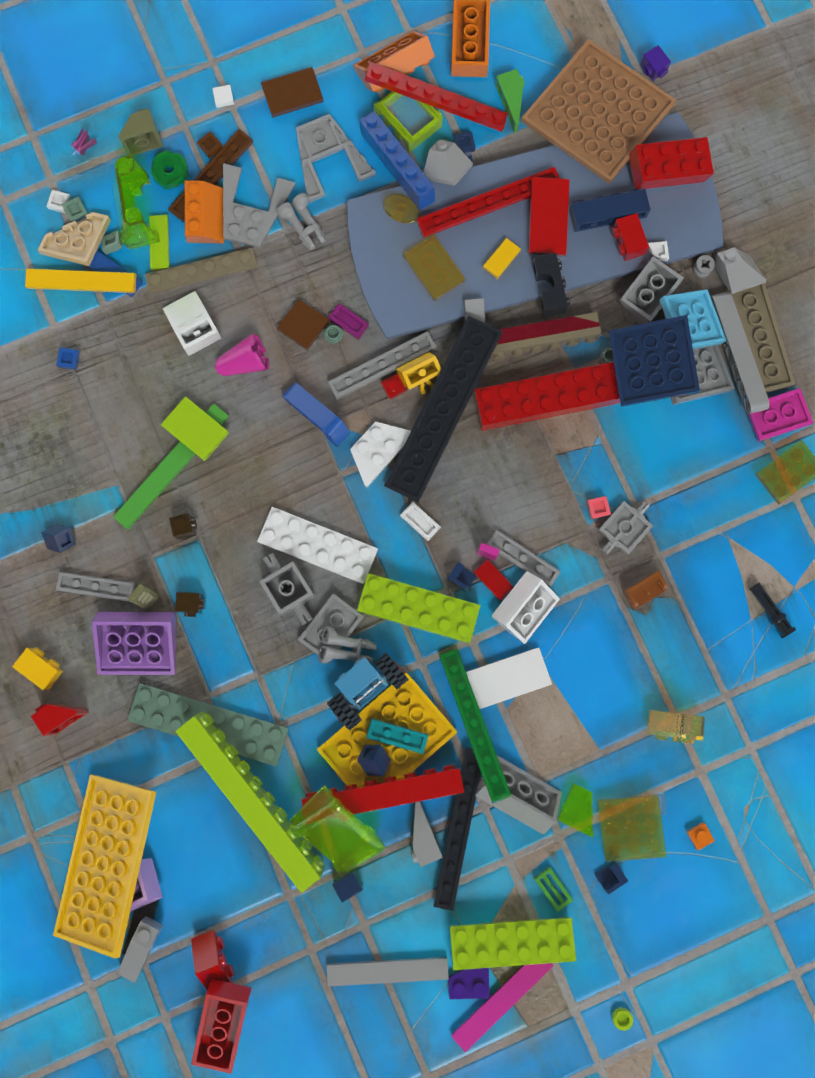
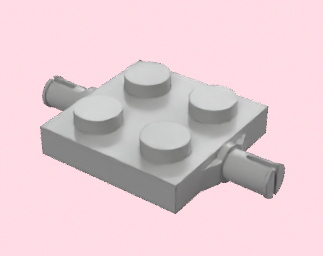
M623 501L598 531L609 541L602 549L605 554L608 555L614 547H617L626 555H629L649 532L653 525L643 515L650 507L649 504L646 505L647 502L643 501L638 509H635Z

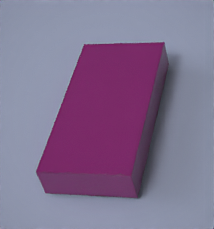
M340 303L328 317L331 322L357 340L361 338L369 327V323Z

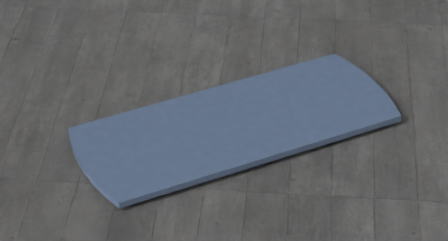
M678 112L666 115L643 144L693 139L695 137ZM553 145L474 166L455 186L430 181L435 188V202L421 210L416 207L401 186L347 200L348 230L356 274L366 302L386 339L465 319L464 300L484 298V312L488 313L540 299L542 292L552 289L551 284L545 280L535 281L532 261L535 256H540V254H528L531 198L423 238L416 222L419 217L552 167L556 168L560 179H570L567 252L565 256H557V259H560L562 263V270L560 272L561 277L564 276L566 281L565 292L642 271L653 257L649 250L646 255L624 261L623 256H620L618 252L617 239H614L611 229L613 225L574 232L569 212L572 203L577 200L587 201L597 196L607 197L616 192L622 194L635 189L630 160L614 180L608 184ZM712 176L702 183L646 189L651 210L647 218L639 220L648 243L667 241L669 260L661 261L666 265L721 250L724 247L719 201ZM507 238L521 248V252L502 275L496 279L483 269V266Z

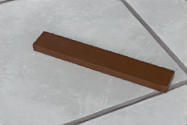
M238 129L193 181H205L217 185L223 178V164L233 166L253 144V139ZM185 190L168 208V211L182 223L185 221Z

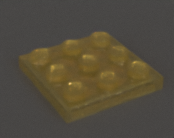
M658 795L598 800L606 862L667 857Z

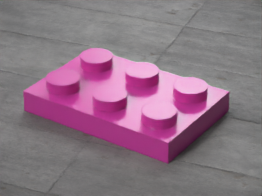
M800 388L768 398V410L748 414L758 442L814 423Z

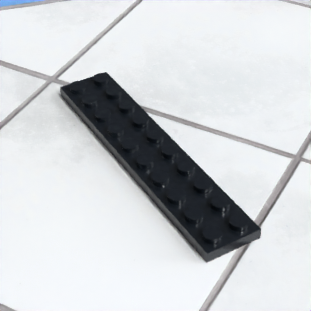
M468 315L384 485L385 487L419 503L503 331Z

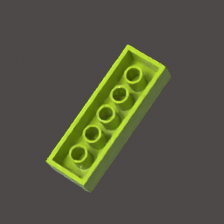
M368 573L357 612L470 644L481 605Z
M571 917L449 925L453 970L576 961Z

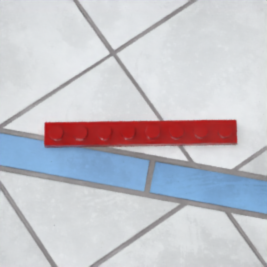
M369 63L364 80L366 82L500 132L505 127L508 115L506 112L376 63Z
M552 167L417 218L416 222L423 238L531 198L532 177L560 178L556 168Z

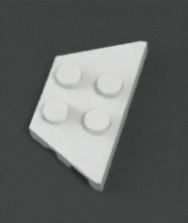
M374 422L350 449L366 488L403 449L411 432L410 430Z

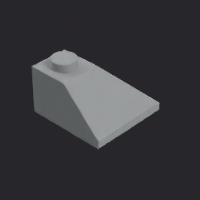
M438 140L429 149L423 174L429 181L455 186L472 168L473 163L455 143Z
M735 247L717 253L715 270L731 294L766 283V278L749 254Z

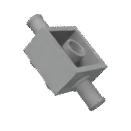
M274 553L269 554L268 556L272 563L267 556L263 558V561L266 563L271 574L259 582L280 616L294 611L301 624H307L303 616L309 622L313 618L304 604L315 597L293 561L281 567ZM284 586H292V588L290 589L291 592H283L285 590Z

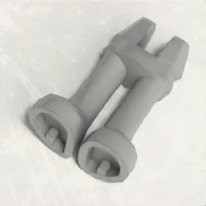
M301 193L293 199L292 205L289 202L284 203L278 207L276 212L281 218L291 223L298 233L299 239L303 241L302 244L311 251L315 249V246L309 237L310 234L314 233L321 245L326 242L323 230L320 229V225L314 221L307 209L308 196L306 193ZM293 207L300 214V216L302 217V219L308 227L304 228V226L301 224L298 217L296 216Z
M329 626L324 628L322 634V642L324 644L351 647L353 650L351 652L322 646L318 655L319 663L325 664L332 659L349 660L355 663L364 657L370 663H373V657L368 655L362 656L360 652L361 648L376 650L375 643L368 639H353L337 634L334 628Z

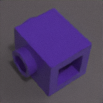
M658 45L643 55L640 65L645 75L654 81L668 73L671 61Z

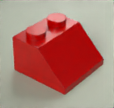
M45 703L35 709L36 713L31 715V718L43 736L58 734L89 712L83 708L52 703L46 705Z

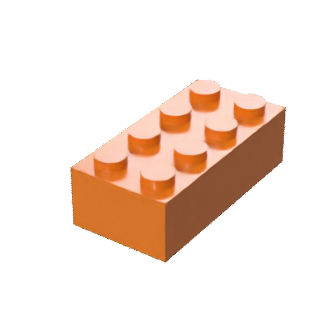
M454 0L451 76L487 77L490 0Z

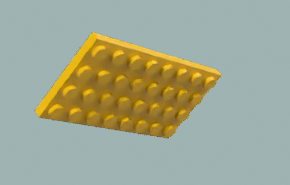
M98 775L89 776L53 936L112 958L120 957L157 791Z

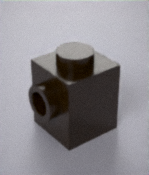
M186 513L169 518L173 537L179 540L196 535L197 523L190 514Z
M176 592L175 612L184 613L185 617H196V614H202V609L204 610L206 606V599L203 598V594Z

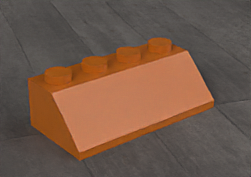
M412 31L357 62L353 67L368 90L379 92L384 88L364 81L370 62L408 75L413 73L416 67L430 63V59L434 58L435 55L428 36Z

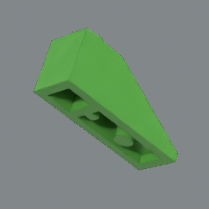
M517 69L497 75L495 83L514 133L518 131L522 93L525 86L524 78L522 75H519Z

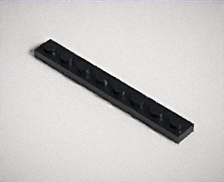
M470 747L465 748L460 772L464 793L456 794L433 904V907L450 911L454 910L476 800L475 794L481 776L475 754Z

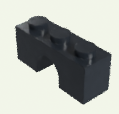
M556 253L535 256L532 261L535 281L545 280L552 286L550 291L542 292L540 296L543 317L565 313L570 305L569 295H565L566 281L564 276L561 277V260L557 259Z

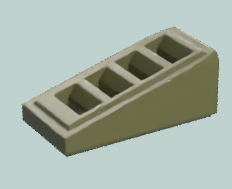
M139 584L130 594L128 600L143 609L150 610L160 596L150 587Z

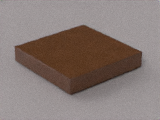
M298 299L279 324L277 330L308 351L329 323V319Z

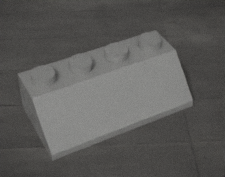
M497 756L512 797L492 804L483 777L479 781L475 796L544 835L556 823L562 792Z

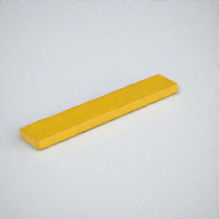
M26 269L25 287L27 289L135 293L136 274Z

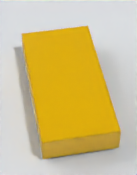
M506 238L484 264L483 269L498 279L521 252V248Z

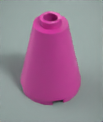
M252 334L217 358L215 369L222 376L265 371L269 369L270 364L269 359L264 356L266 350L260 338Z

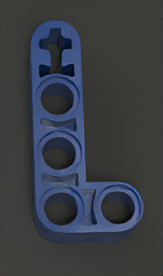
M296 382L282 395L293 408L320 429L336 447L350 434L346 425L338 416Z

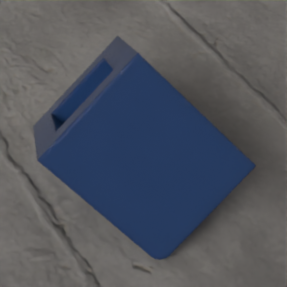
M56 524L41 532L49 550L61 553L76 544L70 527Z
M458 562L447 580L467 592L476 575L465 569L464 565Z
M364 745L357 761L368 776H384L391 759L381 745Z
M612 861L595 873L596 878L607 894L612 893L628 882V879L615 861Z
M353 872L342 879H336L332 883L342 903L363 891L364 888Z

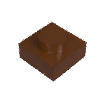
M211 131L196 142L208 158H211L223 147Z

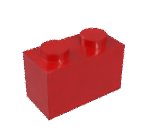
M632 214L615 220L611 231L613 238L617 239L618 252L620 256H623L624 261L646 255L650 247L638 214Z

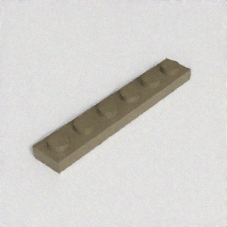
M252 247L147 273L145 278L149 293L153 294L257 268L258 265Z

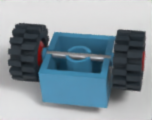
M384 653L374 662L384 675H380L364 657L362 660L355 662L353 668L347 673L341 674L338 681L334 683L349 703L338 693L327 705L348 730H351L362 721L354 708L356 707L360 711L389 686L386 682L387 679L396 690L409 680L401 671L402 669L387 653Z

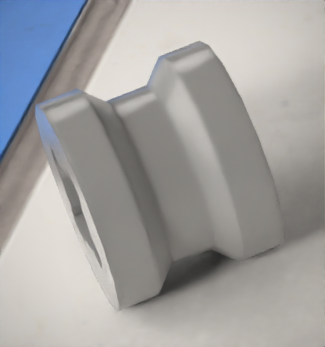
M708 255L699 257L693 266L694 275L698 278L708 277L715 267V261Z

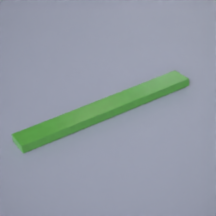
M215 404L206 412L220 425L229 417ZM179 442L113 518L129 530L196 454Z

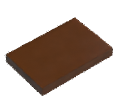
M313 67L261 82L272 118L324 102Z

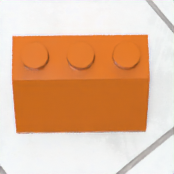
M185 180V238L187 243L224 244L222 187L205 181Z

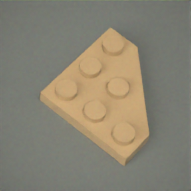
M91 212L85 215V219L78 222L74 220L62 226L63 229L56 233L50 232L45 234L38 252L41 255L90 266L111 219L107 215Z

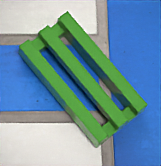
M550 866L541 871L539 875L533 877L557 912L574 901ZM548 873H550L552 878L555 880L557 885L560 887L562 892L567 897L566 901L562 899L558 891L555 889L553 884L546 876ZM543 878L561 903L559 906L548 893L540 879Z

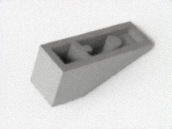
M419 801L415 802L413 851L410 853L414 863H419L420 867L443 857Z
M147 916L140 921L117 974L134 983L137 981L164 926L163 924Z

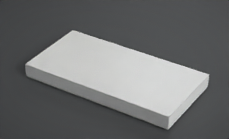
M540 648L466 672L479 709L552 685Z

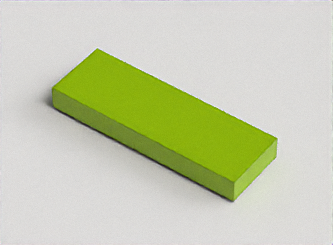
M168 215L149 216L151 271L170 268Z

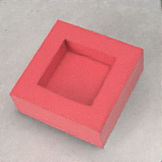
M607 496L587 501L591 520L611 515Z

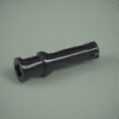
M760 582L749 588L770 617L771 625H774L781 634V639L796 630L786 619V614L780 612Z

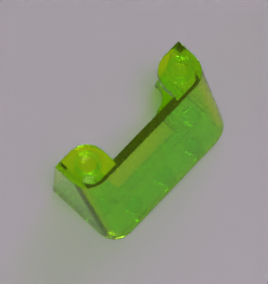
M132 154L124 155L117 159L115 163L113 192L121 241L127 248L136 249L158 243L160 239L159 233L156 230L152 231L143 220L142 212L136 208L135 196L143 195L142 188L145 184H150V179L147 172Z
M324 785L290 820L293 825L292 831L299 838L303 836L326 856L339 873H342V871L348 873L380 854L386 846L375 830L367 825L365 826L343 806L339 799L332 796V791Z

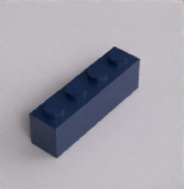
M632 189L627 193L621 194L616 192L607 197L597 196L592 200H577L572 203L569 212L574 232L613 225L616 219L636 213L639 219L647 218L651 209L646 189Z

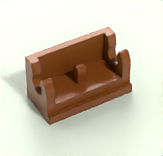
M657 571L623 591V594L632 609L635 610L667 591L668 586L660 571Z

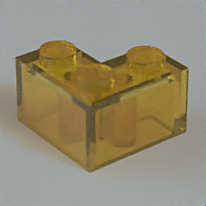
M649 710L647 734L655 735V739L667 740V737H672L674 742L695 744V740L703 741L705 717Z

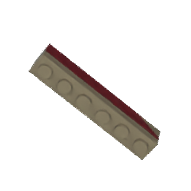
M594 312L499 329L503 331V334L491 358L500 360L508 355L517 357L525 352L539 353L542 349L547 348L549 350H556L564 345L573 347L581 342H586L587 344L594 343L602 334L598 314Z

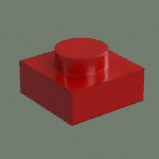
M398 374L381 382L389 400L406 392V388Z

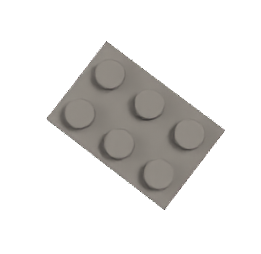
M332 594L298 640L317 655H319L322 646L341 649L342 646L329 645L322 642L324 628L326 626L332 627L337 634L349 638L364 616L335 594Z

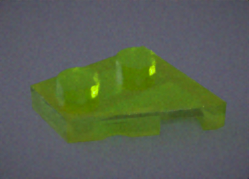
M573 783L557 817L558 821L590 837L594 835L592 792Z

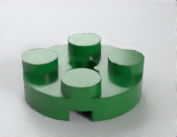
M163 151L154 157L152 168L150 169L151 175L155 182L164 189L176 188L188 179V166L181 154ZM167 167L174 168L171 173H166Z

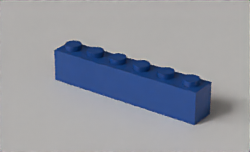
M374 111L359 119L361 135L416 207L421 210L435 202L434 186L377 113Z

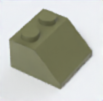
M149 108L132 113L119 134V139L129 157L164 147L158 127Z

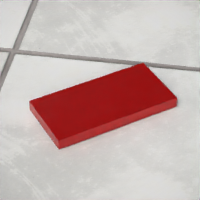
M532 177L528 254L546 255L556 253L557 256L566 255L570 179Z

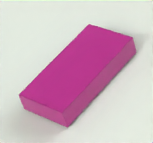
M481 543L477 555L495 561L500 550Z

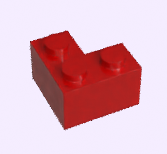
M214 930L192 938L195 975L206 990H208L211 979L233 983L234 970L231 964H227L226 957L223 954L222 949L225 948L223 938L221 936L218 937Z

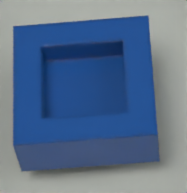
M59 347L56 366L58 368L77 370L80 351Z

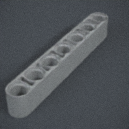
M729 291L711 295L710 298L727 340L723 343V347L745 410L748 414L768 410V396L733 297Z

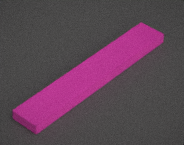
M553 964L522 965L451 1034V1037L466 1052L553 967Z

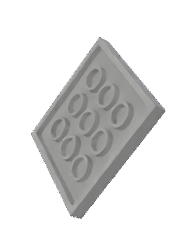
M718 345L693 349L700 392L672 397L670 399L673 405L730 392L735 389Z

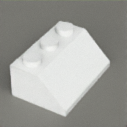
M526 571L491 617L525 644L560 599L542 579Z

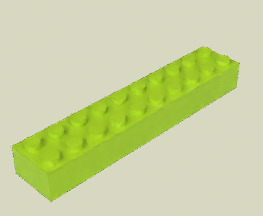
M203 711L198 713L175 732L294 885L303 893L321 878L325 868L323 859L318 854L315 855L309 841L307 839L303 840L299 835L298 827L294 823L291 824L286 818L287 814L284 809L278 808L274 803L275 798L273 795L263 789V783L259 777L253 776L249 771L251 768L245 760H241L237 755V749L232 744L229 745L225 740L224 732L213 725L214 720Z

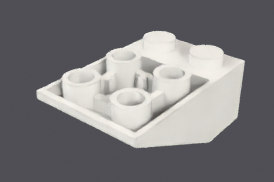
M196 291L163 308L188 356L222 339Z

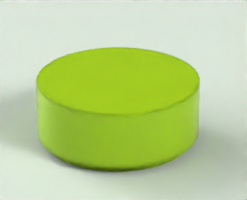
M620 1007L613 1012L612 1022L617 1029L625 1031L633 1025V1016L628 1009Z

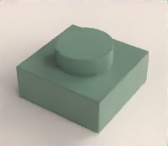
M79 197L61 204L70 222L87 215Z
M119 231L103 236L102 250L105 254L116 252L123 248L122 236Z

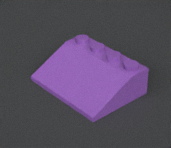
M98 612L92 620L97 675L176 674V612Z

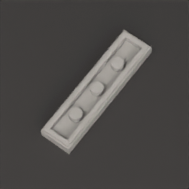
M497 529L487 545L498 548L500 550L499 555L515 566L542 579L549 588L561 572Z
M59 571L56 591L131 602L128 600V597L136 588V583Z

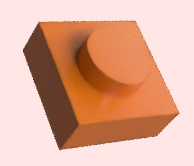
M704 822L686 831L697 851L715 841Z

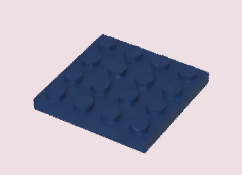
M687 315L609 331L621 407L700 392Z

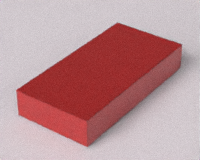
M488 559L474 571L478 579L499 601L514 588Z

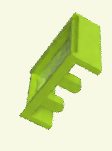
M392 91L379 103L374 104V111L377 115L381 114L387 128L391 126L395 130L397 140L403 139L407 143L408 153L442 127L443 116L438 109H434L433 106Z

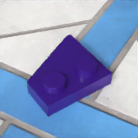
M489 968L464 969L448 976L449 999L490 998Z

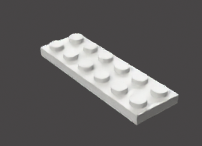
M271 507L257 541L260 544L363 585L378 551V548L274 507Z

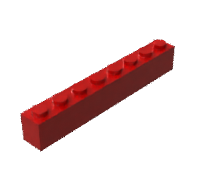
M455 764L443 766L441 771H435V768L423 770L424 774L416 775L415 772L406 773L404 778L396 779V776L384 778L385 782L377 783L376 780L364 782V786L357 787V784L346 785L344 790L337 791V787L326 789L323 794H318L317 791L306 793V797L301 799L305 824L464 793L460 768H455Z

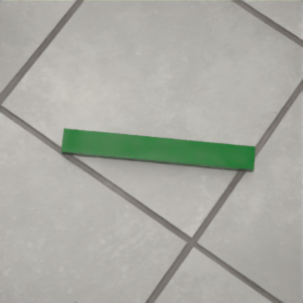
M458 649L439 654L492 804L512 797Z

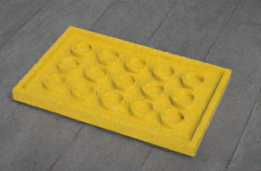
M407 672L405 675L409 680L396 690L391 685L358 713L362 721L354 728L348 730L344 725L317 749L346 785L357 784V787L364 786V782L376 780L379 783L385 782L384 778L396 776V779L404 778V774L413 772L457 733L455 728ZM371 718L428 734L424 753H417L366 738ZM364 745H381L391 759L384 776H368L358 763L357 759Z

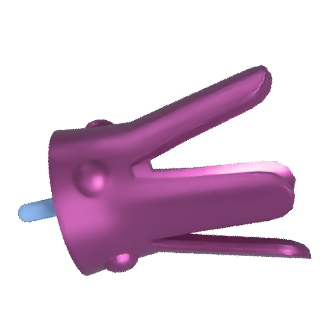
M82 128L76 141L70 145L75 150L72 155L77 152L83 156L87 149L97 143L96 139L87 142L89 139L87 130L83 132Z

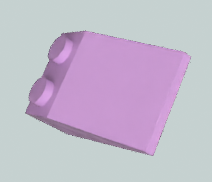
M152 858L141 860L130 911L148 905L163 897Z

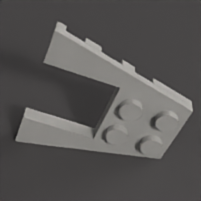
M330 114L296 127L306 193L309 199L308 203L325 197V192L312 163L345 150L358 182L375 176L374 169L369 166L367 160L357 151L355 145L345 136L343 130Z
M224 163L223 238L224 240L260 249L273 223L279 216L276 210L287 202L290 193L295 188V182L277 178L269 212L234 203L242 168Z

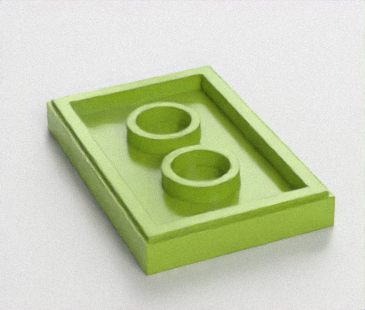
M186 396L161 424L164 429L203 461L207 460L229 434L224 427Z

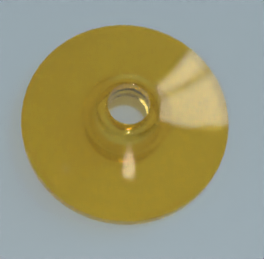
M391 194L384 200V210L393 220L400 223H412L417 220L419 209L407 196Z

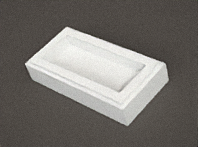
M414 502L400 515L427 541L441 528Z

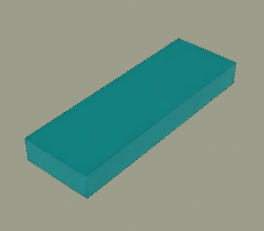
M371 718L366 738L423 754L428 734Z

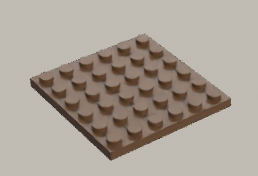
M588 39L523 115L521 122L610 184L630 160L629 153L632 149L647 140L675 106L677 100Z

